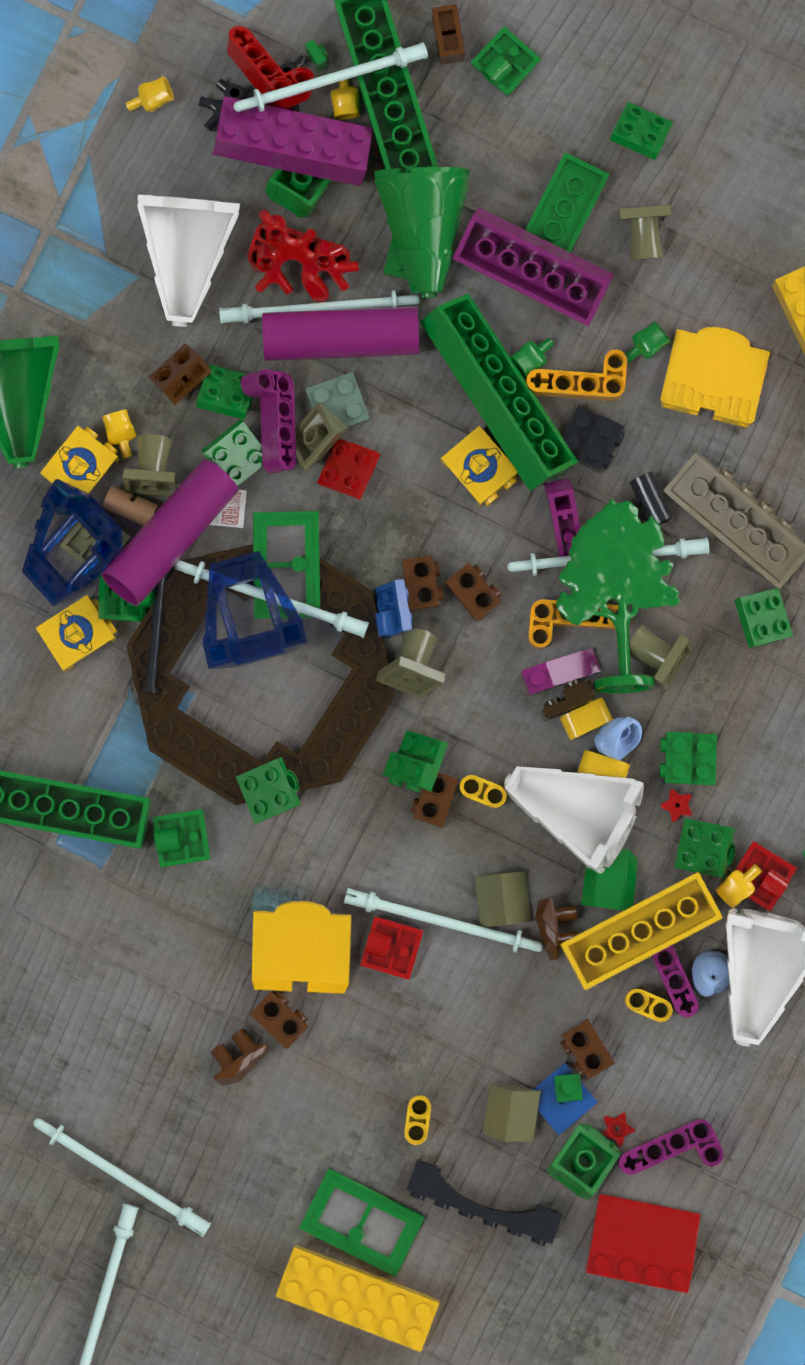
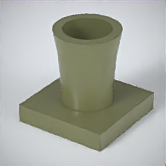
M671 205L616 210L617 221L630 220L631 248L629 260L664 257L659 234L658 217L670 216Z
M156 434L138 436V469L124 468L123 481L125 490L134 495L170 497L178 488L175 472H166L168 456L173 441L168 437Z
M644 625L636 631L629 643L630 657L658 670L654 680L657 686L666 692L693 650L690 640L680 634L674 646H671Z
M416 628L402 633L401 656L378 671L376 681L420 699L442 685L446 674L427 667L437 642L436 636L426 630Z

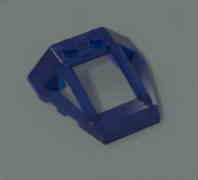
M55 479L43 497L41 503L43 511L34 527L37 529L34 542L29 545L22 569L23 574L52 606H57L102 575V572L114 561L122 549V528L89 493L59 479ZM56 512L58 515L69 514L44 542L54 513ZM78 521L96 542L91 548L92 554L66 581L45 556Z
M259 551L210 564L207 590L208 603L207 612H205L206 625L205 635H203V648L208 669L244 666L288 654L308 643L301 616ZM260 579L274 629L239 639L225 588ZM275 594L289 621L282 622ZM217 601L228 638L217 640Z

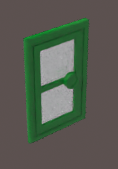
M319 511L253 512V578L255 587L320 609ZM254 597V619L314 618Z
M328 1168L299 1229L396 1277L425 1216Z

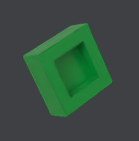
M314 39L305 44V51L317 70L321 71L327 67L326 58L328 54L322 44L317 45Z
M580 1074L553 1077L556 1103L579 1102L583 1100Z

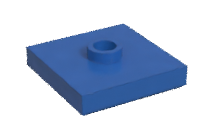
M565 1062L533 1088L541 1090L538 1111L558 1135L598 1103L582 1082V1101L556 1103L553 1077L574 1074Z

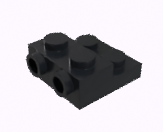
M578 405L562 438L578 463L600 473L602 468L608 469L614 457L610 452L614 445L620 446L625 433L621 432L624 427L623 425Z

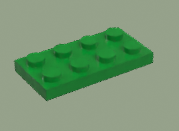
M564 152L525 230L571 253L610 174Z

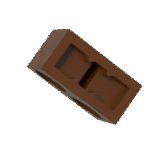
M457 4L432 8V22L440 65L465 61V48Z
M185 343L155 370L149 378L160 392L176 405L206 378L212 370Z
M432 555L402 559L405 586L408 589L407 601L409 611L439 608V602L444 601L442 586L436 585L435 577L440 576L438 561L433 562ZM425 565L429 573L425 577L416 576L414 573L416 566ZM424 589L432 593V599L426 603L421 602L417 596Z
M468 563L445 582V585L478 623L501 604L499 598L502 595L493 584L490 586L486 584L483 580L485 574L477 565L472 567ZM464 575H469L474 579V585L470 588H464L460 584V578ZM479 595H487L490 598V605L485 608L479 607L476 603V598Z
M438 772L436 779H441L444 782L445 789L441 793H434L433 791L430 792L423 789L420 799H414L410 812L415 813L413 818L415 820L443 828L458 779ZM432 803L436 806L437 813L434 817L428 818L423 815L422 808L425 804Z
M271 991L250 1015L288 1049L309 1027L305 1023L308 1018L299 1009L293 1011L289 1008L287 1004L290 1001L281 992L278 991L275 994ZM268 1002H274L279 1007V1013L274 1017H270L265 1013V1005ZM286 1020H294L297 1023L298 1029L296 1033L287 1034L284 1031L283 1025Z
M587 1018L561 1034L564 1040L560 1041V1044L567 1055L572 1053L577 1062L573 1065L580 1074V1077L586 1075L588 1079H591L615 1064ZM576 1032H582L586 1036L585 1043L579 1047L574 1046L572 1043V1036ZM596 1054L599 1057V1064L596 1068H588L586 1066L585 1059L588 1055Z

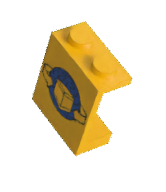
M77 426L40 472L45 479L81 507L89 500L87 498L88 494L114 462L117 464L120 461L118 456H116L118 451L107 442L102 445L97 441L98 435L87 426L84 430Z
M480 426L441 457V463L446 469L449 468L476 499L479 507L483 504L488 507L499 497L496 493L503 487L508 490L518 481L516 478L518 472L512 463Z
M88 595L36 627L64 672L74 667L73 664L109 641L114 642L117 640L114 636L117 630L110 620L98 619V600L96 598L91 600Z

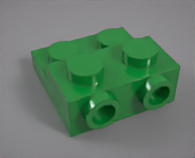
M406 730L398 753L391 751L383 776L389 778L388 783L402 787L403 783H405L406 789L420 793L421 789L431 792L448 743Z
M666 732L665 737H661L660 752L665 753L664 763H660L659 777L664 778V784L715 786L717 734Z

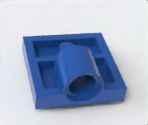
M404 579L394 580L374 588L378 612L375 614L378 636L390 638L412 630L413 618L408 608V589L404 584Z

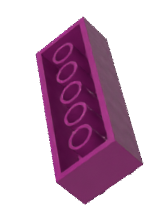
M224 96L212 155L361 186L366 173L373 128L264 105L263 112H260L258 107L237 112L233 106L241 100Z
M478 208L472 215L453 257L454 260L587 326L594 319L615 276L481 208Z

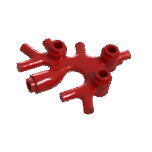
M262 210L259 213V217L263 221L262 227L266 231V239L269 243H264L257 249V268L265 272L263 278L255 285V289L258 292L262 293L272 283L278 284L286 295L293 291V287L281 271V266L288 260H296L302 264L301 280L303 287L310 298L317 303H322L329 298V288L319 276L321 271L328 272L341 291L349 288V284L343 277V274L359 272L358 261L346 263L335 261L336 257L346 253L343 244L333 247L328 241H320L311 251L309 244L317 236L313 229L309 228L300 238L296 239L288 235L286 232V221L280 215L271 216L267 210Z

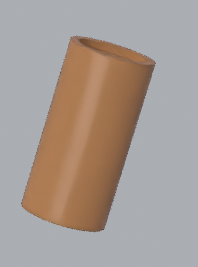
M112 485L106 495L102 508L144 526L159 509V505L139 496L136 497L134 494Z

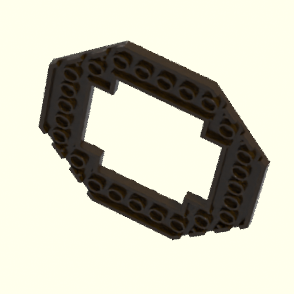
M288 537L267 541V563L292 562L298 556L305 559V548ZM253 544L181 560L197 567L202 561L205 563L204 569L254 586ZM320 557V609L336 615L346 612L348 613L347 616L367 621L369 624L364 638L342 630L344 635L331 656L349 666L352 670L298 754L276 741L264 761L261 762L178 709L191 686L170 674L175 664L224 588L244 601L250 595L204 579H200L196 584L194 583L195 576L176 569L165 584L156 680L158 694L143 693V687H146L153 604L126 645L149 751L235 806L246 804L236 776L281 757L286 769L294 772L299 781V790L297 792L341 782L396 696L393 687L376 681L378 671L388 665L383 638L378 636L375 618L377 611L372 590ZM267 568L269 587L287 598L306 604L305 570L296 572L292 568Z

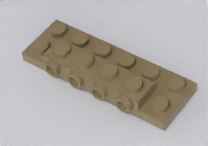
M695 452L663 491L780 589L805 560V543L794 534L795 531L791 529L794 525L786 517L782 516L779 519L773 514L774 508L767 501L762 500L759 502L753 497L755 492L748 485L743 483L740 486L734 481L735 475L728 468L723 467L720 469L718 466L715 467L702 455Z

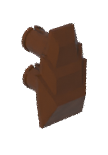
M552 898L538 901L535 920L539 926L540 936L545 944L546 953L550 961L558 960L559 950L562 949L560 944L580 933L573 931L558 934L557 923L576 921V908L574 905L554 908Z
M245 1029L237 1031L231 1038L243 1056L234 1060L226 1049L225 1044L216 1046L211 1051V1055L214 1056L222 1070L213 1077L214 1080L222 1086L240 1082L254 1068L257 1062L267 1054L270 1047L266 1043L255 1046Z

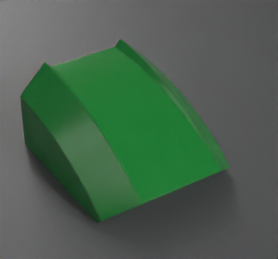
M276 169L268 180L265 192L272 202H276L294 213L297 217H308L332 180Z
M621 849L609 868L602 867L605 869L603 873H598L585 865L580 905L621 911L633 906L638 858L630 850Z
M579 1123L546 1170L552 1178L576 1194L577 1197L589 1200L602 1184L621 1153L614 1142L591 1125Z

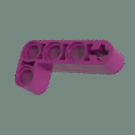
M267 369L244 375L241 379L243 392L248 396L260 398L262 463L264 469L270 474L293 469L296 464L294 383L291 376L285 372Z
M673 945L650 957L675 1012L683 1017H691L698 1010V1001ZM662 951H667L671 954V962L666 966L658 962V955ZM675 974L679 975L682 979V984L678 989H672L668 983L669 978ZM687 989L688 993H684L683 996L686 1001L692 1002V1005L689 1006V1012L684 1009L680 1010L679 1006L683 1004L680 996L674 998L673 994L681 993Z
M696 1118L623 1151L618 1158V1166L624 1173L633 1175L695 1147L701 1161L713 1167L721 1163L724 1153L711 1124L703 1118ZM703 1123L707 1127V1132L703 1137H696L693 1132L695 1125ZM674 1134H681L684 1139L682 1146L678 1148H673L670 1144V1139ZM658 1145L660 1148L659 1156L653 1159L649 1158L646 1153L648 1147ZM709 1147H715L718 1152L716 1159L712 1161L706 1160L704 1156L705 1150ZM639 1150H641L643 1158L647 1161L642 1164L641 1159L633 1163L634 1168L632 1169L623 1165L627 1162V1156H630L632 1159L639 1157L637 1153Z

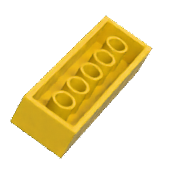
M696 872L562 942L560 946L583 990H587L723 917L699 872Z
M296 1244L276 1293L278 1298L419 1352L422 1351L439 1306V1299Z

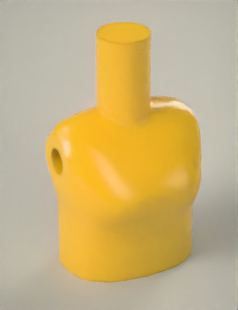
M162 76L154 81L140 84L138 87L139 96L127 101L126 106L129 111L143 106L147 112H153L164 104L173 101L174 95L168 80Z
M349 79L340 81L339 88L331 91L334 119L347 120L360 117L358 88L349 87Z
M127 409L102 416L109 444L119 445L123 459L132 457L129 442L135 439L136 433Z
M757 865L752 866L745 874L739 870H734L715 890L726 904L734 909L741 901L755 891L751 881L762 871Z

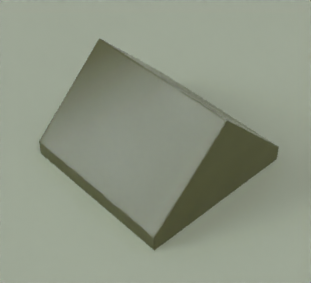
M320 402L313 407L295 429L296 457L302 469L306 471L317 465L348 429L342 421Z
M525 871L475 877L480 926L492 927L531 922Z
M490 1082L483 1134L503 1142H533L541 1090Z

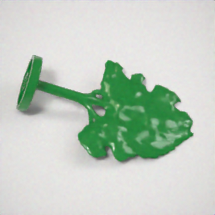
M610 499L609 503L601 511L597 512L592 519L587 520L586 524L580 528L577 535L572 539V547L569 549L571 561L567 562L566 568L558 576L560 582L572 590L571 595L561 592L560 597L556 601L557 610L562 613L567 621L574 625H580L593 615L609 618L615 626L619 675L598 678L593 682L595 691L602 694L638 693L655 688V680L652 676L631 675L629 622L631 618L636 616L639 608L648 609L667 605L673 607L680 602L678 598L679 592L675 586L669 587L661 577L668 576L673 563L669 560L660 563L659 559L652 554V551L664 546L660 524L653 516H650L649 520L642 524L638 517V508L630 501L615 503L614 499ZM615 599L617 601L618 614H614L608 609L606 605L608 600ZM632 604L631 612L628 611V605Z

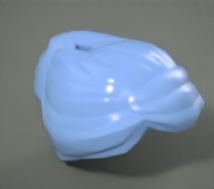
M615 718L605 724L599 733L595 735V745L603 755L621 760L639 744L642 738V727L634 718Z
M707 950L701 952L693 962L691 982L699 995L708 997L721 993L728 988V957L724 953Z

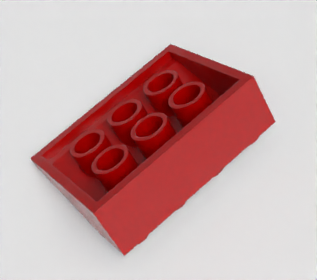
M599 1193L584 1270L586 1273L688 1293L694 1264L700 1214Z

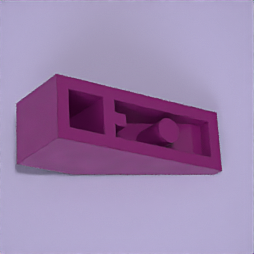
M569 478L544 484L559 557L570 556L569 549L572 547V539L580 530L574 492Z
M589 648L521 671V676L530 697L564 685L572 680L599 673L601 670L593 648Z

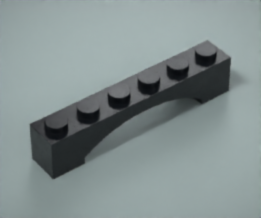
M417 1159L407 1185V1190L411 1191L410 1196L422 1201L425 1200V1197L435 1200V1206L446 1210L449 1209V1206L459 1209V1215L473 1219L474 1215L483 1218V1224L497 1228L498 1224L507 1227V1233L521 1237L522 1233L532 1237L531 1242L541 1246H545L546 1242L553 1243L563 1216L561 1212L537 1204L536 1209L526 1211H505L481 1205L455 1190L440 1174L441 1167Z

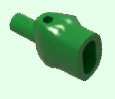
M653 321L646 328L632 336L634 347L625 353L627 362L630 363L640 354L644 358L650 359L661 348L671 342L656 321Z
M550 338L545 339L539 345L533 341H528L516 353L510 356L524 379L531 371L539 369L547 363L544 353L553 347L554 343Z

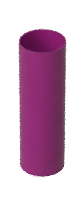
M417 306L262 313L265 361L419 355Z
M205 459L201 460L102 572V578L106 584L122 599L132 605L139 606L238 493V487L233 479L213 462Z

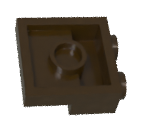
M578 678L566 683L560 693L563 701L560 702L558 697L544 704V708L540 712L543 721L545 722L594 700L593 696L596 694L592 681L587 680L580 683Z

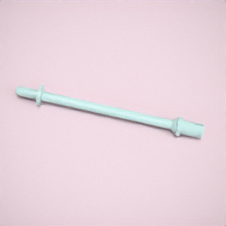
M423 42L404 49L399 47L396 48L393 55L261 94L258 89H255L254 97L238 101L233 107L237 112L258 107L259 111L263 112L264 104L392 65H397L401 68L407 67L408 63L427 59V49Z
M392 290L391 297L262 308H252L247 306V304H242V307L220 308L221 324L233 322L249 324V321H252L253 318H262V313L417 305L421 299L418 295L396 296L395 290Z
M682 538L673 545H664L662 548L652 551L654 557L676 554L681 559L687 558L688 555L709 554L708 538L686 541L685 538ZM531 553V560L510 562L507 565V569L510 572L532 570V575L536 576L537 569L566 566L567 562L571 561V557L562 556L536 559L535 554Z
M177 561L174 565L176 570L195 576L194 583L196 584L200 579H204L333 624L337 628L336 631L342 632L344 630L362 638L365 636L369 622L347 616L348 613L346 612L336 615L204 569L205 563L202 561L198 567L183 561Z
M351 888L347 889L344 904L365 908L367 912L379 909L513 945V952H517L518 947L536 952L543 950L541 942L521 937V930H518L515 936L380 900L378 896H375L376 893L374 892L368 894Z
M40 1118L34 1120V1127L52 1138L49 1142L50 1145L55 1144L56 1141L171 1213L179 1222L178 1225L181 1227L185 1225L203 1238L211 1223L193 1213L192 1208H180L62 1133L64 1130L63 1125L56 1129Z
M124 1203L118 1225L114 1226L113 1231H115L117 1238L79 1365H90L125 1243L134 1234L132 1228L137 1211L139 1210L136 1206Z

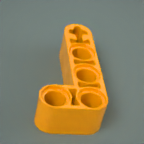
M615 349L605 355L602 373L535 369L528 374L526 382L535 396L616 401L620 399L625 390L627 357L621 350ZM616 357L620 359L622 365L619 368H612L609 366L608 360ZM535 377H539L540 382H544L541 383L540 388H536L535 383H533ZM549 377L553 378L551 389H547ZM562 378L566 379L570 386L566 390H561L557 388L556 381ZM589 380L593 382L595 389L591 392L584 391L581 383ZM610 382H615L619 385L620 391L614 394L610 393L606 385Z
M542 599L534 602L531 607L528 641L534 649L546 648L551 642L553 626L604 630L616 629L610 619L606 620L607 624H603L604 617L599 616L600 618L597 622L592 623L586 620L580 625L571 624L560 616L556 606L557 600ZM606 604L608 609L614 614L618 612V605ZM541 605L549 610V615L542 619L538 618L535 614V608ZM543 631L547 635V641L543 644L536 643L533 640L534 632Z

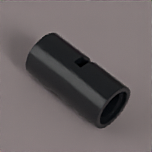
M652 472L643 474L629 482L638 503L643 505L641 509L647 521L650 516H653L661 525L674 518Z

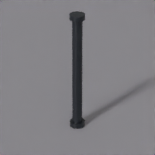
M169 572L155 586L146 687H143V693L158 694L156 680L166 578H169Z

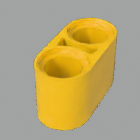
M603 697L561 716L559 719L571 741L613 720V717Z
M584 750L577 773L626 778L630 764Z
M468 775L460 782L461 794L477 803L490 808H499L506 801V791L500 785L474 775ZM468 780L476 781L479 787L478 791L474 794H468L464 790V783ZM494 789L502 794V800L497 804L491 803L487 797L488 792Z
M630 989L624 997L627 1008L652 1020L664 1022L672 1015V1006L668 1001L642 989ZM638 992L643 996V1003L639 1007H633L629 999L633 993ZM657 1003H663L667 1008L666 1014L660 1018L656 1017L653 1013V1008Z
M415 1095L408 1103L405 1138L413 1145L423 1143L428 1135L431 1103L424 1095ZM423 1100L427 1105L426 1111L422 1114L415 1113L412 1109L414 1101ZM417 1125L423 1129L424 1133L420 1139H412L409 1136V1129L412 1126Z

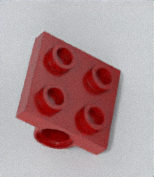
M339 438L333 445L317 484L326 489L361 500L381 454L375 450Z
M752 841L735 870L745 874L754 865L761 869L762 872L751 881L755 891L747 898L770 912L784 893L797 868Z
M374 916L360 966L410 980L423 930Z

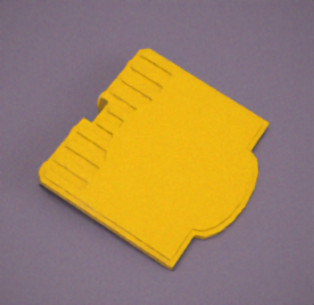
M706 327L700 329L697 334L677 329L660 398L662 408L698 416L700 408L715 411L712 420L748 428L755 420L770 351L750 347V342L743 335L726 328Z
M307 901L283 903L277 906L275 911L254 910L252 983L254 990L292 991L293 981L308 982L307 992L344 994L349 985L351 915L331 914L325 906Z

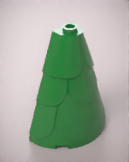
M411 167L401 170L400 168L374 171L375 184L385 209L387 222L398 248L397 255L412 294L422 293V298H437V293H441L453 257L454 250L452 247L461 221L460 216L468 189L470 171L461 167Z
M58 335L0 340V449L8 464H13L14 468L28 467L29 462L35 459L45 422L43 415L51 390L52 375L60 347Z

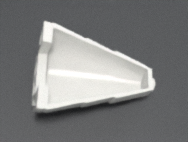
M138 195L137 206L148 242L146 245L156 276L154 279L167 321H172V326L187 327V322H193L211 285L210 279L221 259L224 246L239 216L240 203Z
M516 767L513 774L509 773L506 777L504 787L506 794L535 823H540L560 844H564L588 868L598 873H603L605 869L602 867L609 868L630 834L637 817L635 816V805L640 806L644 783L630 778L562 772L561 769Z
M730 909L726 920L731 1032L737 1044L750 1047L751 1044L759 1045L784 1012L786 1003L804 981L805 927L799 921L772 913L751 909H741V912L737 913L736 909Z

